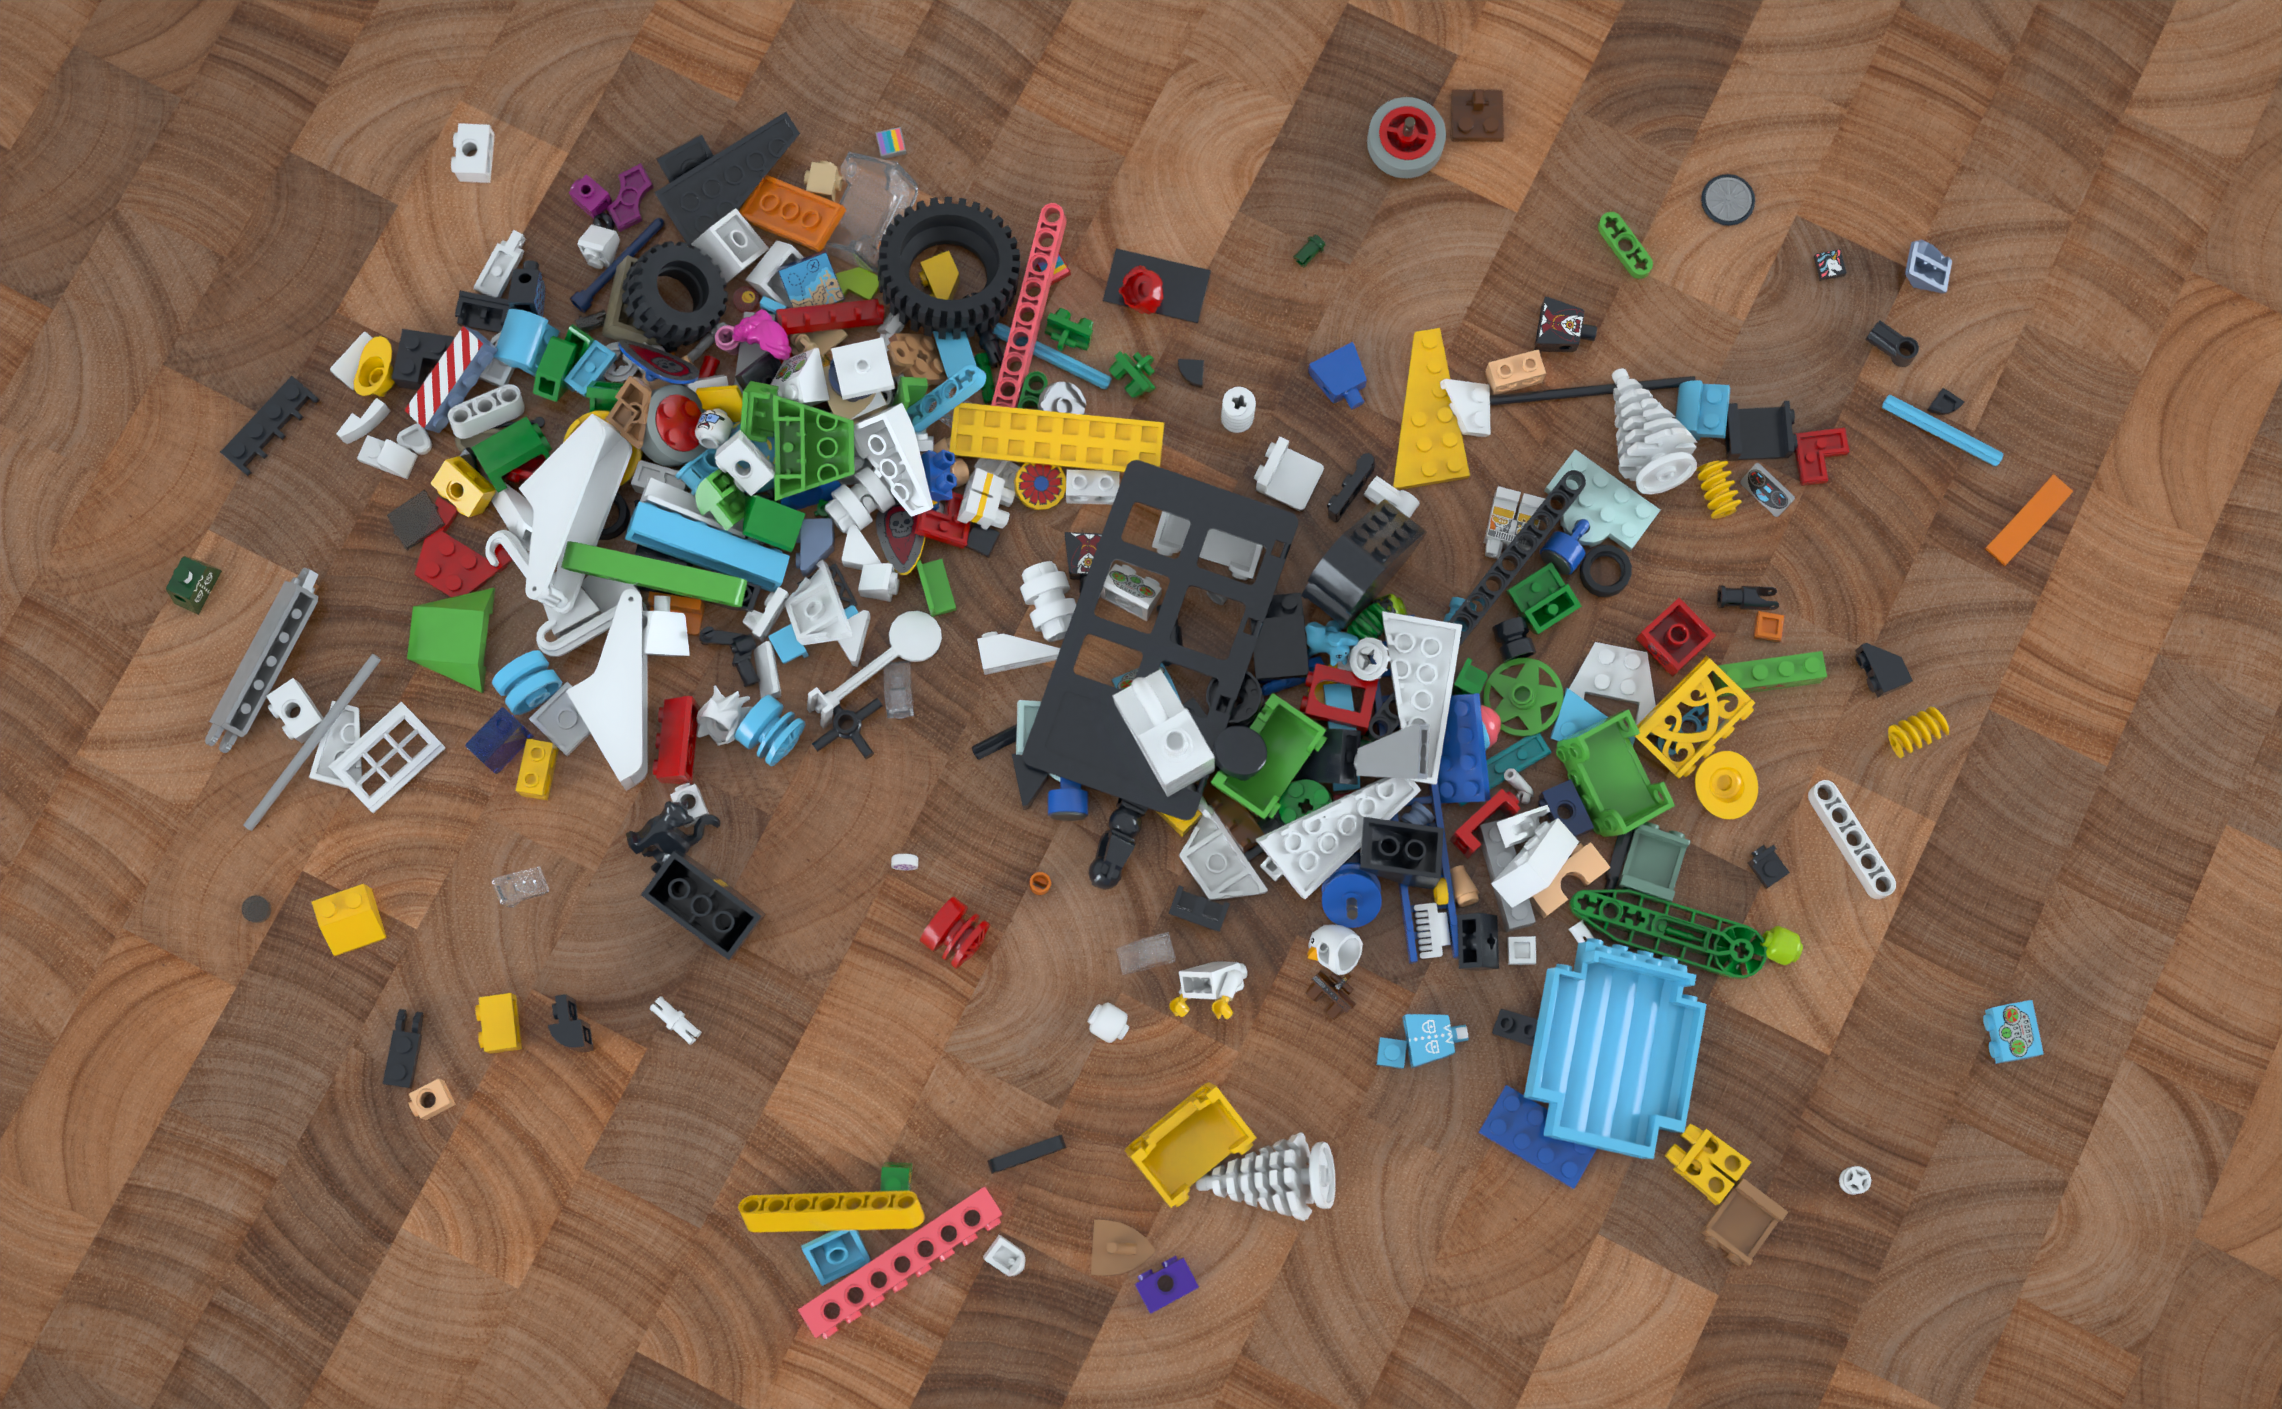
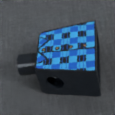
M528 260L524 262L523 269L513 270L508 297L510 309L524 310L541 317L544 316L546 289L541 272L539 271V263Z

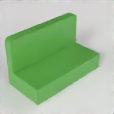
M901 377L891 407L902 403L907 411L909 407L922 399L928 388L927 378Z
M939 559L924 564L921 563V560H918L916 565L931 617L956 611L943 560Z

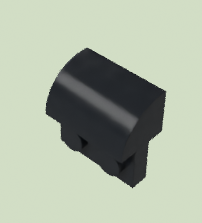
M567 994L555 996L556 1003L552 1004L554 1019L558 1020L559 1023L548 1025L552 1037L561 1045L574 1051H594L590 1024L581 1019L578 1020L576 1000Z

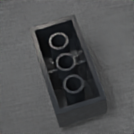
M679 850L671 853L641 894L642 897L727 960L734 958L765 916V913L750 900Z

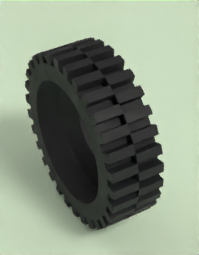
M938 197L930 198V206H926L924 200L919 201L916 205V211L909 206L904 209V217L901 214L895 216L894 225L889 223L886 228V235L883 234L878 260L880 293H883L885 305L890 304V312L893 316L899 313V321L903 325L910 320L911 330L918 332L919 328L923 327L925 336L931 337L932 332L937 331L939 332L938 339H946V333H952L953 340L960 339L961 332L965 331L967 338L974 336L975 328H978L980 333L987 331L988 322L995 326L999 322V315L1004 317L1008 312V306L1011 307L1014 302L1020 270V251L1017 249V240L1015 237H1011L1012 230L1008 225L1003 228V219L999 215L992 219L993 211L987 207L984 212H981L980 203L973 201L971 207L966 206L967 199L959 198L958 204L952 203V197H945L942 204H939ZM942 244L957 245L971 251L980 259L986 271L987 281L984 289L971 297L958 300L939 299L925 294L911 283L910 267L921 252L932 246Z

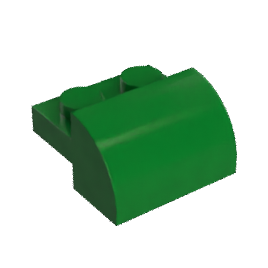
M1552 562L1506 590L1519 612L1517 615L1525 617L1529 630L1536 635L1582 607L1569 584L1565 585Z

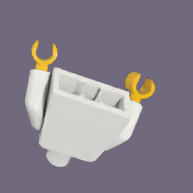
M1216 961L1179 971L1181 982L1180 996L1170 1002L1169 1007L1175 1016L1184 1017L1190 1010L1185 1003L1187 999H1219L1212 1004L1214 1014L1218 1019H1220L1222 1014L1225 1019L1230 1018L1233 1012L1228 1002L1232 1001L1235 992L1242 990L1244 987L1243 979L1247 977L1245 965L1239 964V962Z

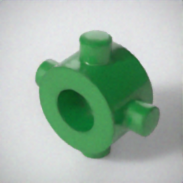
M819 500L817 511H814L815 516L819 515L823 519L830 518L824 509L825 505L829 503L828 501Z

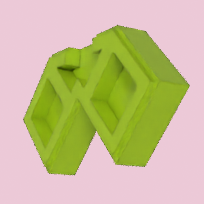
M862 267L835 274L844 298L849 291L864 300H871L879 290L878 276Z

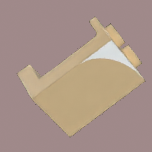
M830 365L823 368L830 399L826 402L832 414L854 420V424L888 409L882 392L873 393L869 397L856 402H850L847 399L843 400L830 385L828 375Z

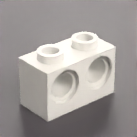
M1067 470L1066 503L1113 505L1119 489V472Z

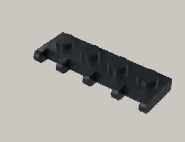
M291 376L220 453L244 474L249 476L252 472L246 466L258 454L265 459L268 455L262 449L275 435L282 440L286 437L280 430L293 416L300 421L304 418L298 411L309 399L316 404L320 399Z

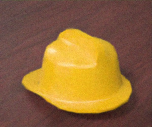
M374 337L368 341L362 351L353 382L354 390L359 395L367 396L373 393L384 397L386 392L395 383L392 379L394 370L391 365L392 348L390 342L384 337Z

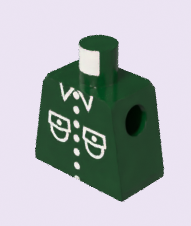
M183 556L173 572L166 591L174 604L199 615L222 570L198 559Z

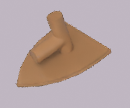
M1094 1219L1091 1275H1119L1131 1271L1145 1263L1156 1251L1150 1242L1134 1228L1121 1222Z

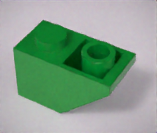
M555 336L550 338L536 371L533 394L558 402L569 390L563 380L573 369L577 344Z

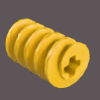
M1713 461L1703 464L1696 469V471H1700L1697 476L1699 481H1704L1701 484V489L1708 491L1704 495L1706 500L1711 501L1707 505L1708 509L1715 510L1711 514L1712 519L1726 517L1737 511L1736 507L1742 503L1741 500H1733L1732 498L1739 493L1738 490H1729V487L1735 484V481H1726V477L1732 474L1731 471H1723L1722 469L1729 464L1728 461Z
M1930 706L1926 711H1920L1916 716L1908 717L1907 721L1901 720L1898 722V725L1893 724L1889 726L1888 738L1896 755L1902 758L1904 757L1903 748L1909 754L1913 752L1912 744L1921 749L1923 747L1922 739L1929 745L1932 743L1931 735L1939 740L1941 739V730L1947 736L1949 735V727L1940 711Z

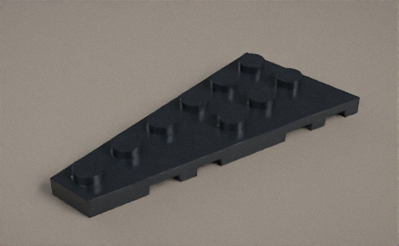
M787 112L774 118L654 192L689 248L693 247L691 244L707 229L735 208L737 210L799 136L800 133Z

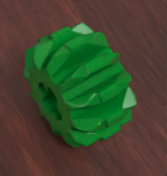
M1377 603L1369 605L1348 626L1347 633L1356 636L1359 641L1364 638L1377 639L1384 632L1382 611H1387Z

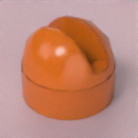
M1043 872L1033 874L1029 882L1030 890L1035 895L1041 896L1046 894L1051 887L1050 877ZM1033 883H1035V884H1037V885H1039V886H1042V887H1044L1045 889L1039 888V887L1033 885Z

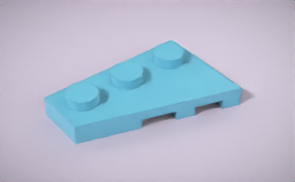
M1566 688L1561 710L1555 721L1550 738L1560 741L1608 717ZM1634 736L1629 737L1632 746L1635 740Z

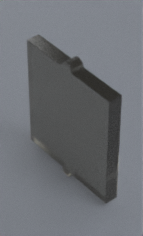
M425 490L387 515L394 528L393 533L399 537L406 550L411 549L445 526L437 511L438 506L433 504Z

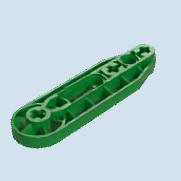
M1580 890L1569 901V908L1574 916L1583 920L1614 943L1651 952L1659 957L1676 958L1679 963L1731 979L1751 977L1762 969L1767 959V947L1760 944V942L1762 944L1765 942L1764 938L1757 930L1738 922L1637 891ZM1612 893V898L1601 894ZM1616 894H1629L1639 897L1637 906L1617 900ZM1582 898L1586 899L1585 904L1589 905L1584 910L1581 909V904L1577 903ZM1643 899L1665 905L1663 913L1643 908ZM1601 901L1597 908H1593V906L1596 905L1597 902ZM1609 904L1615 910L1614 918H1607L1603 914L1604 905ZM1669 907L1691 913L1689 921L1669 916ZM1634 914L1637 915V920L1641 921L1636 926L1633 925V920L1629 919ZM1622 915L1625 916V918L1621 920V922H1619ZM1695 915L1717 921L1715 928L1711 929L1695 924ZM1721 923L1730 925V927L1720 931ZM1670 924L1696 933L1703 934V937H1695L1692 933L1680 931L1670 926L1666 927V925ZM1607 927L1629 933L1627 941L1618 939L1606 931ZM1664 932L1665 934L1681 937L1688 941L1695 940L1701 942L1700 946L1664 936ZM1633 935L1653 940V949L1631 943ZM1710 937L1714 938L1712 948L1708 949ZM1659 943L1679 948V957L1657 951ZM1740 946V951L1744 955L1738 958V953L1734 949ZM1685 951L1705 956V965L1683 959ZM1753 954L1761 956V961L1752 959ZM1711 960H1713V963L1717 969L1709 967ZM1728 961L1729 964L1724 968L1722 965ZM1744 963L1747 970L1746 975H1742L1740 965Z

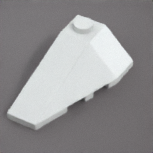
M900 403L854 424V446L863 459L867 458L876 468L875 474L879 478L883 477L890 485L891 493L912 517L933 508L932 499L914 427L903 404Z

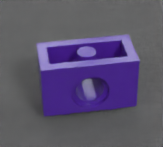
M1174 1256L1161 1263L1164 1269L1156 1273L1150 1269L1137 1276L1140 1282L1136 1283L1135 1286L1150 1314L1199 1288L1184 1258L1178 1260ZM1163 1275L1170 1276L1174 1282L1173 1288L1168 1292L1161 1291L1157 1285L1158 1279Z

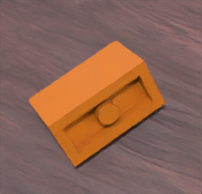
M649 591L647 602L651 606L650 611H654V596H670V612L684 613L687 634L699 635L705 609L702 600Z

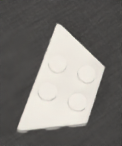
M822 559L816 564L819 569L809 580L805 577L799 584L798 589L784 602L796 639L801 645L850 639L853 637L828 564Z
M1214 812L1211 818H1206L1202 815L1179 857L1208 900L1259 895L1268 892V889L1216 813Z

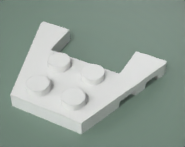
M1595 642L1569 687L1572 692L1583 700L1584 695L1589 694L1638 704L1636 725L1656 706L1648 653Z

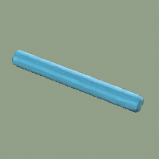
M998 323L993 332L1000 339L1008 342L1011 328ZM1018 338L1016 341V346H1025L1028 342V338ZM1036 341L1033 355L1102 389L1109 387L1112 380L1110 376Z
M1888 395L1883 402V409L1993 466H1997L2002 460V452L1892 395Z

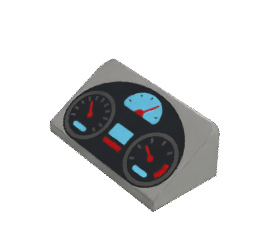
M1756 463L1740 480V484L1775 517L1780 516L1795 500V496L1759 463Z

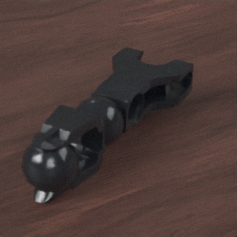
M1118 798L1117 809L1109 817L1108 826L1110 830L1105 831L1101 836L1096 857L1089 866L1088 875L1092 885L1104 890L1112 889L1121 880L1122 868L1136 845L1133 838L1140 832L1142 827L1141 817L1145 816L1148 809Z

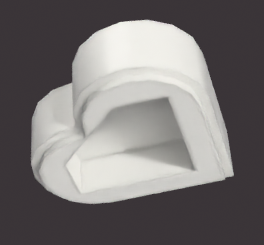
M418 423L402 430L397 436V443L409 451L414 450L419 455H425L432 449V442L426 429Z

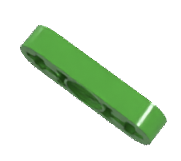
M1615 212L1605 213L1598 224L1600 234L1632 277L1636 279L1647 277L1653 267L1651 257L1619 214ZM1607 220L1609 223H1616L1614 230L1611 227H1605ZM1616 233L1619 234L1616 239H1613ZM1623 239L1629 240L1632 243V249L1630 251H1623L1619 248L1618 242ZM1637 251L1638 253L1636 254V257L1634 258V257H1633V254ZM1636 260L1640 264L1643 262L1646 264L1644 271L1641 268H1635Z

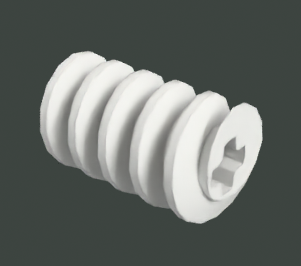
M1234 387L1224 395L1221 420L1224 427L1230 432H1244L1252 425L1256 407L1255 397L1252 392L1243 387Z

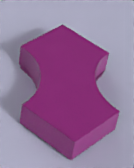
M642 164L618 175L621 183L619 195L613 203L607 206V210L619 232L642 221L640 215L641 201L646 193L654 188Z

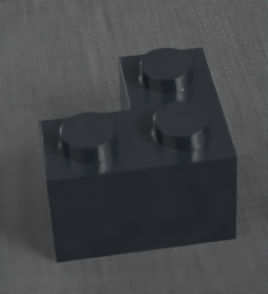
M402 329L392 379L399 388L419 390L428 377L429 368L436 366L455 338L453 336Z

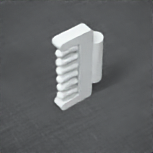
M1436 903L1415 905V911L1428 910L1415 913L1416 918L1429 917L1417 919L1416 924L1429 923V925L1417 926L1416 930H1430L1429 932L1418 933L1417 937H1431L1419 939L1418 944L1432 943V945L1420 946L1419 951L1433 950L1420 953V958L1442 957V946L1451 945L1447 912L1438 913Z

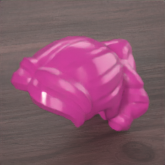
M761 309L753 316L746 317L738 325H735L733 329L734 334L732 335L734 341H746L749 345L758 343L762 350L771 353L775 358L782 359L783 361L789 359L791 347L789 346L787 334L779 323L772 320L771 315L766 310Z

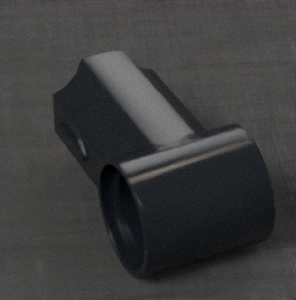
M1880 320L1865 339L1890 356L1892 362L1898 367L1909 366L1919 351V345L1914 338L1902 336ZM1899 349H1907L1910 352V355L1905 356L1901 354Z

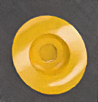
M1720 751L1710 755L1700 764L1695 775V789L1700 802L1710 813L1722 819H1736L1747 814L1754 806L1758 796V780L1753 767L1746 758L1733 751Z

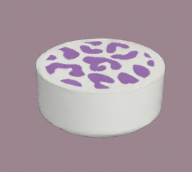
M896 854L891 858V867L897 870H915L918 868V857L912 854Z

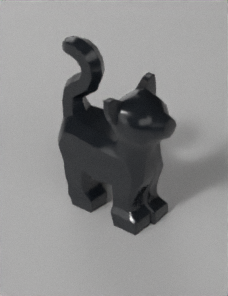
M685 800L681 803L668 801L665 803L661 814L650 819L640 831H629L626 833L629 848L636 854L642 852L644 857L653 856L657 863H654L651 869L657 873L673 851L679 850L686 854L691 846L698 843L703 838L706 825L711 824L716 828L720 827L719 818L711 814L703 815L696 821L694 833L685 834L677 827L695 821L692 816L688 815V801Z

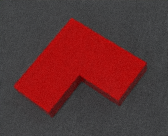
M1845 427L1796 433L1797 449L1794 451L1801 486L1827 483L1828 475L1825 458L1849 454Z
M952 492V499L945 502L944 514L934 510L918 514L915 534L962 549L966 547L971 521L967 524L957 521L961 503L964 499L963 495Z

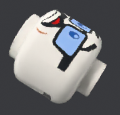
M721 409L704 411L697 423L695 436L703 447L717 449L729 440L733 429V422L727 416V413Z

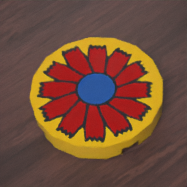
M1024 463L1015 475V493L1026 507L1034 510H1047L1057 505L1064 497L1066 476L1060 466Z

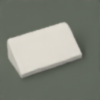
M363 332L330 368V371L353 391V382L362 351L368 341L373 339L366 332Z
M765 641L754 649L757 676L760 679L761 699L766 695L780 698L782 695L774 647L770 641Z

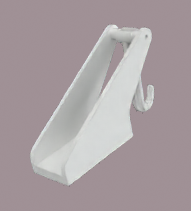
M591 414L519 487L534 510L530 553L518 537L507 530L497 531L490 536L486 544V557L491 565L495 567L499 565L495 549L498 544H502L527 579L526 595L530 599L538 600L562 614L568 613L573 608L585 574L561 568L567 541L597 546L632 454V445L620 435L621 432L594 414ZM557 564L556 582L554 588L550 580Z
M635 589L625 590L620 596L618 605L554 642H547L545 634L556 626L557 622L555 619L545 622L539 628L536 637L538 647L544 654L550 657H559L610 629L594 674L566 692L626 791L641 783L648 773V655L642 654V611H647V607L642 601L641 594Z

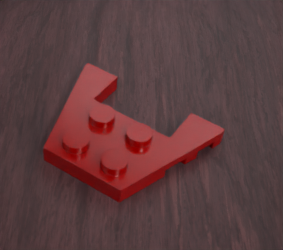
M438 497L414 575L450 598L476 592L496 573L506 569L513 559L502 544H498L495 549V555L499 565L495 567L490 564L488 559L447 535L446 531L459 512L456 507Z

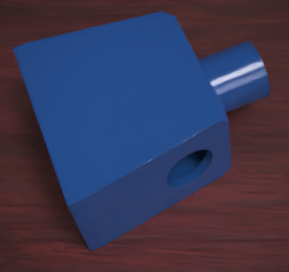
M1353 342L1309 364V375L1332 403H1337L1345 398L1349 407L1355 409L1365 402L1359 391L1365 388L1367 379Z

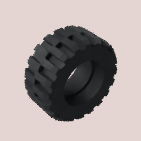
M672 241L664 242L662 245L657 244L646 251L628 270L627 278L623 281L622 286L625 291L622 294L623 303L628 305L625 311L628 317L634 319L632 324L636 329L641 328L645 332L643 335L648 339L653 337L657 339L656 343L661 345L669 342L671 347H679L682 344L688 346L696 340L699 341L719 323L720 318L724 315L726 311L725 303L728 301V293L724 291L727 287L725 278L720 277L719 274L722 271L718 265L714 266L712 264V258L708 254L704 256L700 253L701 249L695 246L689 248L688 244L684 242H678L676 245ZM667 276L681 282L688 289L692 297L693 311L690 313L680 312L667 305L659 294L657 277Z

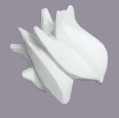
M715 685L713 696L698 711L696 736L703 737L709 734L718 746L734 741L738 727L744 720L745 715L753 708L742 707L743 703L750 700V697L739 698V692L736 691L725 698Z

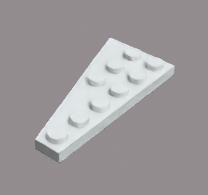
M1384 777L1255 840L1300 897L1306 899L1361 847L1364 817L1390 820L1421 789L1415 781H1410L1408 778Z

